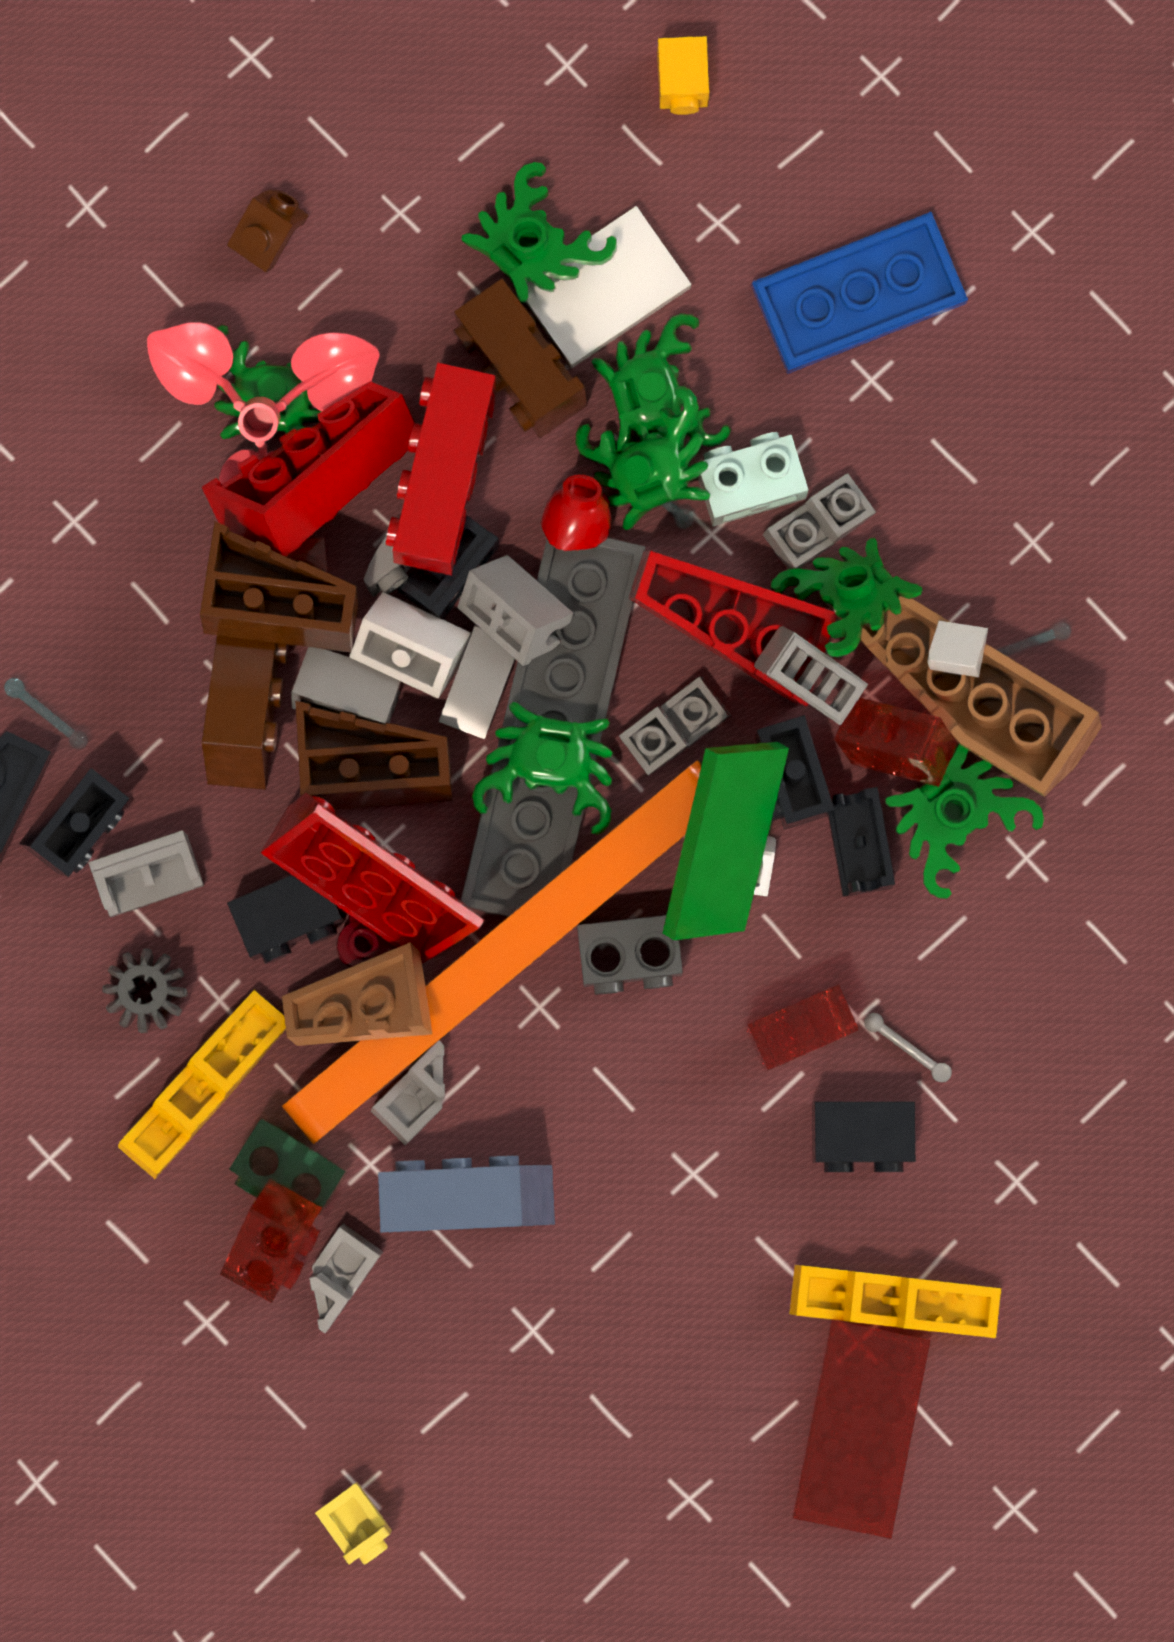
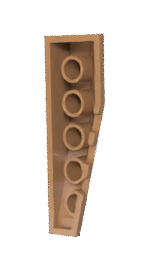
M899 597L902 612L895 615L888 610L884 614V624L879 630H872L869 623L864 624L860 641L961 746L1044 797L1076 767L1102 728L1099 712L986 643L979 677L930 670L927 659L938 621H950L912 598ZM825 603L831 611H834L830 604Z

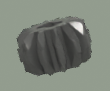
M148 948L142 950L141 965L137 964L135 957L131 953L123 954V961L128 970L124 973L120 968L111 965L108 972L120 979L118 985L106 984L102 987L103 993L119 996L118 999L106 1006L108 1013H117L126 1008L119 1021V1025L124 1028H128L138 1015L137 1027L140 1033H148L150 1017H153L159 1029L167 1028L168 1023L162 1012L166 1009L171 1014L180 1016L183 1010L171 1003L172 997L184 998L188 996L186 988L172 987L171 985L184 977L183 970L177 968L164 974L172 958L167 954H163L153 967V952ZM141 979L150 984L155 981L157 988L151 992L153 1000L147 1004L141 998H138L137 1001L134 998V994L140 990L137 982Z

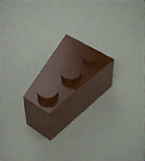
M500 279L454 311L456 322L459 325L453 329L454 334L469 354L477 350L487 365L481 368V372L496 375V393L504 389L514 405L508 409L524 432L532 428L540 439L587 407L584 385L577 376L571 377L559 360L561 356L552 343H547L537 329L533 318L503 279Z
M214 521L200 609V619L204 634L352 652L358 611L357 587L303 561L299 560V562L289 559L272 551L270 546L259 541L255 543L229 531V527Z
M225 636L216 637L202 736L207 785L266 790L270 752H275L277 740V722H273L274 707H281L283 695V678H277L279 663L286 664L289 644Z
M295 701L301 796L307 793L310 796L322 798L330 803L335 810L453 801L447 737L391 723L383 725L358 719L353 714L340 712V714L313 708L308 703Z

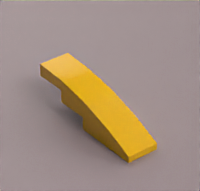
M253 990L193 1055L183 1071L159 1095L148 1112L119 1142L118 1148L156 1179L286 1030L284 1015Z
M795 1265L789 1314L996 1338L1001 1288Z

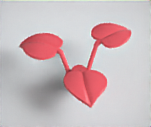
M187 322L153 331L147 338L148 354L153 370L162 385L172 396L188 404L203 405L212 399L218 384L229 396L234 404V408L240 412L238 427L241 434L249 441L255 442V445L258 447V452L251 449H241L233 453L222 466L219 476L221 484L240 473L237 464L254 454L258 460H261L273 452L267 453L266 441L276 433L280 422V412L285 410L302 392L307 390L311 404L318 410L324 411L370 381L372 382L380 356L376 346L355 335L328 332L312 336L297 348L291 359L292 370L302 381L301 383L296 385L276 403L269 398L261 396L254 397L245 402L231 383L222 377L232 366L233 350L228 338L218 328L202 322Z

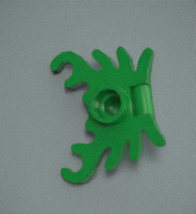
M537 162L524 165L516 173L514 180L515 201L514 206L510 210L507 209V196L505 192H499L496 195L495 209L498 223H495L487 212H479L478 217L481 226L489 238L486 239L480 235L470 233L462 235L461 238L464 244L486 255L503 271L514 284L520 303H526L529 299L528 282H532L541 290L554 292L556 287L549 277L563 281L574 280L579 277L580 271L578 268L564 266L565 264L603 265L610 261L617 251V240L613 236L606 238L607 243L604 249L600 251L589 249L588 246L592 241V237L587 230L582 232L572 244L564 245L565 235L563 229L553 228L546 221L545 211L530 210L534 204L544 200L549 195L547 187L531 188L527 184L529 179L542 177L546 173V167L543 163Z
M680 313L670 317L662 330L658 344L652 351L648 352L646 350L651 339V331H642L636 342L634 356L631 360L628 357L626 344L623 341L618 342L616 348L617 371H614L601 358H594L592 360L593 367L602 375L612 390L618 411L619 436L617 452L621 453L624 444L630 442L631 430L637 432L640 441L647 439L651 432H659L663 437H666L667 427L660 415L662 408H671L672 412L676 415L682 413L681 408L684 406V402L674 393V389L679 386L677 380L679 369L674 365H670L666 359L670 355L691 352L692 347L690 343L677 339L675 332L682 325L690 326L692 329L699 327V319L692 314ZM707 407L698 410L697 416L686 435L691 438L695 433L702 434L704 440L701 445L706 447L719 446L726 441L731 432L729 425H723L716 434H708L704 431L702 424L705 419L710 417V409Z
M221 324L217 327L225 336L229 334L228 326ZM246 340L240 341L239 346L233 350V363L229 371L235 377V382L231 385L245 402L254 397L261 396L269 398L276 403L302 382L293 372L291 362L284 366L267 364L261 360L255 367L247 368L245 362L249 351V343ZM217 384V387L226 394L224 389ZM307 390L302 392L285 410L280 412V422L276 431H285L287 434L293 429L306 428L302 426L303 423L319 422L317 414L322 411L310 409L313 405L309 401ZM222 400L215 402L214 407L217 411L239 417L240 412L234 408L233 402ZM238 421L229 424L222 430L220 434L222 439H230L241 434Z
M678 386L674 389L675 395L684 402V409L681 414H674L671 408H662L660 410V415L667 427L666 437H663L659 432L650 433L647 439L643 441L625 443L622 452L619 454L616 451L612 431L607 430L601 434V441L597 447L591 446L588 441V435L591 431L589 424L579 425L576 431L575 444L579 453L586 459L603 464L610 469L611 475L602 471L594 473V479L604 487L617 488L620 494L607 498L610 502L609 506L632 505V508L626 513L622 521L625 530L633 528L638 520L654 507L680 499L704 501L710 498L707 490L687 486L689 481L699 477L709 466L707 461H699L688 467L690 460L698 453L704 439L702 434L695 433L684 447L685 436L692 426L699 409L697 397L687 387Z
M870 538L866 542V557L860 556L852 549L841 547L839 554L844 561L818 557L812 563L816 569L822 571L800 568L788 569L779 573L772 580L771 590L780 594L787 587L797 586L794 592L797 599L801 601L820 590L822 601L830 604L834 608L836 616L842 618L827 626L828 634L832 638L845 637L844 640L838 643L829 642L825 645L826 651L831 657H842L853 652L861 640L864 624L869 623L872 630H879L884 624V614L888 610L895 615L900 614L902 608L899 597L911 599L922 594L921 586L907 582L898 576L893 577L884 568L875 538Z
M516 702L509 704L512 714L518 720L525 723L526 726H507L495 730L496 737L512 739L515 742L498 747L487 755L486 761L488 765H493L505 758H508L509 762L504 768L482 778L475 785L472 794L474 807L480 814L487 813L488 807L484 803L483 797L490 789L499 790L502 793L503 802L510 804L513 799V782L518 777L524 779L529 789H535L542 785L551 787L557 794H563L568 788L574 787L577 789L578 795L572 809V815L574 817L580 816L587 807L596 808L600 813V820L591 827V833L595 835L603 833L611 823L612 810L607 800L591 784L589 775H595L607 787L611 784L612 778L606 769L593 760L590 755L594 754L603 758H610L613 752L604 744L586 738V735L597 734L607 729L610 724L608 719H598L583 723L568 722L536 715Z
M960 744L947 766L920 788L886 798L885 803L890 807L912 805V810L902 818L896 827V832L899 835L904 834L915 823L918 824L917 830L910 841L909 856L911 859L916 860L920 856L923 842L927 841L929 854L923 871V884L929 894L939 899H947L952 893L949 888H941L937 885L935 881L937 872L948 870L954 874L960 871L958 863L946 853V845L952 843L956 846H962L966 841V836L976 829H984L988 826V814L990 812H994L1000 817L1008 832H1012L1015 829L1014 816L1019 811H1026L1031 815L1032 828L1034 830L1042 828L1044 822L1042 809L1034 800L1024 797H999L992 793L993 789L1008 790L1012 788L1013 782L1011 779L1001 777L978 779L977 776L992 767V764L986 760L977 762L962 770L960 767L966 760L968 749Z

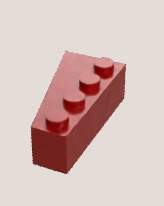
M437 362L434 378L425 376L419 405L427 408L423 424L414 423L408 452L416 454L412 470L403 469L400 477L397 499L404 500L400 518L391 517L386 537V546L393 547L394 563L452 576L466 522V501L470 502L476 483L478 463H476L477 455L483 456L489 418L493 417L496 405V375Z
M370 381L317 414L320 423L312 428L293 429L280 437L279 440L282 446L261 460H258L254 454L237 464L240 473L222 484L215 478L201 488L218 523L229 527V531L255 543L259 541L270 546L272 551L285 557L296 551L306 539L323 524L333 519L339 510L360 492L366 490L371 482L394 462L400 460L408 451L414 421L403 395Z
M653 551L643 552L628 597L629 600L795 705L808 706V703L756 669L754 664L780 626L795 632L825 653V645L830 638L827 626L836 620L834 611ZM808 656L792 680L798 681L812 660L811 657ZM813 684V686L811 687V689L809 690V692H811V693H812V691H813L814 684Z

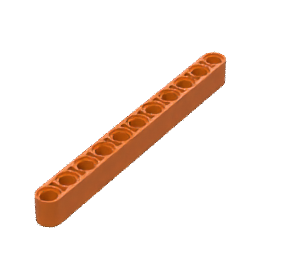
M697 760L426 985L432 1034L360 1040L288 1100L282 1108L312 1144L320 1140L684 837L702 764Z

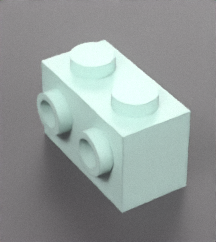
M771 432L750 440L751 447L733 452L731 446H724L703 454V461H707L709 466L698 477L700 487L707 490L710 494L709 500H705L713 527L806 499L809 490L792 435L779 438L778 432Z

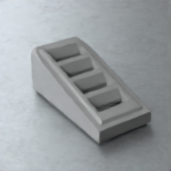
M780 626L754 664L756 669L839 725L843 723L868 683L784 626ZM808 656L811 657L812 660L798 681L792 680ZM827 668L829 670L814 694H812L809 690L823 669ZM842 678L846 681L831 705L825 703V700L839 679Z

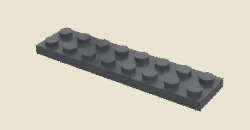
M607 538L595 548L564 551L556 549L549 543L548 539L546 540L537 581L574 614L570 624L550 634L555 635L561 641L557 647L550 652L531 659V662L525 666L517 662L502 727L526 726L525 723L518 720L510 711L509 704L512 702L522 705L536 715L562 721L583 723L606 719L633 601L629 600L628 597L642 554L645 552V546ZM603 731L597 734L586 735V738L600 742ZM499 738L498 747L510 745L515 740ZM591 754L592 759L596 761L597 755ZM505 758L493 764L491 774L504 768L508 764L509 759ZM590 774V775H589V780H590V782H591V779H592V775H593V774ZM518 777L513 782V799L510 804L503 802V796L499 790H488L484 801L488 811L486 814H481L461 901L473 910L508 918L572 865L584 813L583 810L580 816L574 817L572 815V809L578 795L577 789L570 787L563 794H557L551 787L542 785L535 789H529L524 779Z

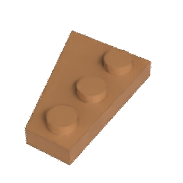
M411 942L282 996L287 1038L297 1046L432 1034L421 954Z

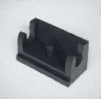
M466 516L452 576L415 568L408 579L398 588V592L423 611L444 620L461 598L469 570L484 565L491 559L500 547L499 538L469 516Z
M878 787L863 789L859 793L850 795L842 793L832 796L831 800L834 811L831 816H828L842 897L891 889L895 885Z

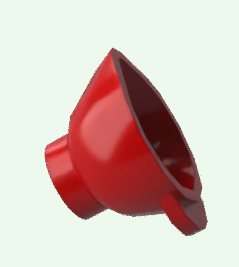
M586 475L570 476L564 481L563 486L556 490L547 500L540 522L542 530L549 543L556 549L572 551L595 548L604 542L609 535L611 527L610 502L606 495L602 493L601 485L594 478Z

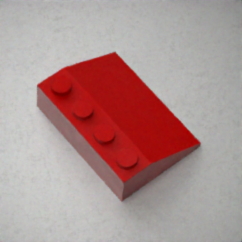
M307 793L287 807L260 852L398 948L411 942L420 951L422 964L478 930L484 922V919L469 906L455 897V893L450 887L441 882L430 880L415 869L416 867L410 859L401 854L390 852L375 841V837L370 831L359 825L350 824L335 813V809L330 803L322 798L310 796Z

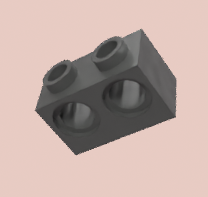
M666 915L577 925L583 986H594L595 995L624 992L623 983L643 981L644 989L673 986L672 977L682 976L683 971L679 940H672L662 934ZM649 940L662 941L669 951L668 960L663 965L657 967L647 965L640 955V949L645 942ZM609 945L617 950L620 956V963L616 969L610 972H601L593 966L591 955L597 947Z

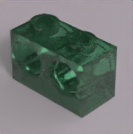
M262 1118L229 1168V1170L239 1175L234 1183L235 1185L258 1199L266 1192L281 1202L276 1210L299 1225H302L306 1218L313 1223H317L348 1174V1171ZM263 1147L272 1148L277 1153L279 1159L276 1171L269 1176L259 1175L252 1165L254 1154ZM307 1173L316 1176L321 1184V1192L318 1198L310 1203L300 1201L294 1192L296 1180L301 1175Z

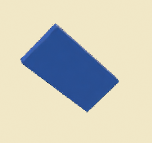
M932 212L753 281L751 284L787 374L965 305L968 301Z

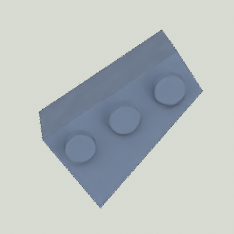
M519 1156L489 1157V1167L472 1168V1158L442 1159V1169L425 1170V1160L396 1161L395 1171L378 1172L380 1233L555 1225L552 1165H519Z

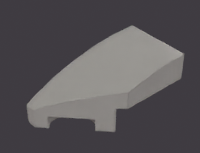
M440 1041L431 1047L409 1069L408 1073L371 1109V1112L405 1146L442 1109V1101L445 1098V1084H443L444 1045Z
M344 1223L338 1228L313 1264V1274L309 1278L311 1290H314L319 1313V1319L317 1320L319 1330L324 1333L330 1329L383 1253L382 1250Z

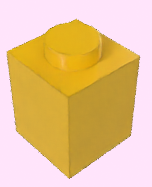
M707 36L658 38L657 63L660 109H670L671 113L677 115H688L698 112L699 107H708Z

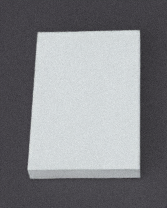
M637 206L591 236L592 241L588 247L592 251L604 249L607 243L606 238L610 236L616 238L617 251L610 261L596 266L579 263L565 264L564 266L578 268L580 271L579 277L574 280L565 281L549 277L555 284L556 289L554 292L541 290L532 282L527 283L529 299L526 305L571 369L691 289V283Z

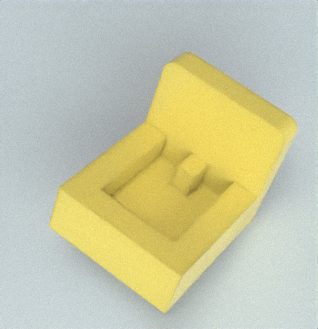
M358 1482L315 1512L343 1551V1557L348 1564L359 1558L365 1565L388 1548L383 1539L389 1536L392 1530Z

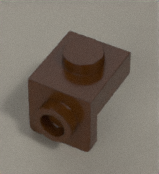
M269 189L252 198L227 246L264 272H268L274 268L294 230L304 225L309 215L298 208L299 203L291 195L280 190L273 191Z

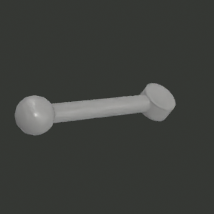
M870 1013L866 1016L864 1025L868 1031H878L931 1071L932 1078L935 1081L946 1082L950 1079L952 1071L949 1065L933 1061L886 1026L880 1014Z

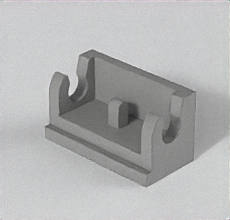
M508 555L469 570L457 607L522 666L529 664L531 659L550 652L557 647L561 641L555 635L550 634L570 624L574 614Z
M308 647L291 692L292 708L296 709L295 701L308 703L313 708L338 714L345 712L356 715L358 719L386 725V723H390L402 682L350 657L326 649Z
M183 830L88 862L104 909L108 911L111 918L204 886L188 835Z

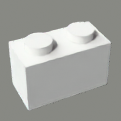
M382 592L363 618L349 657L433 697L439 698L458 670L471 633Z

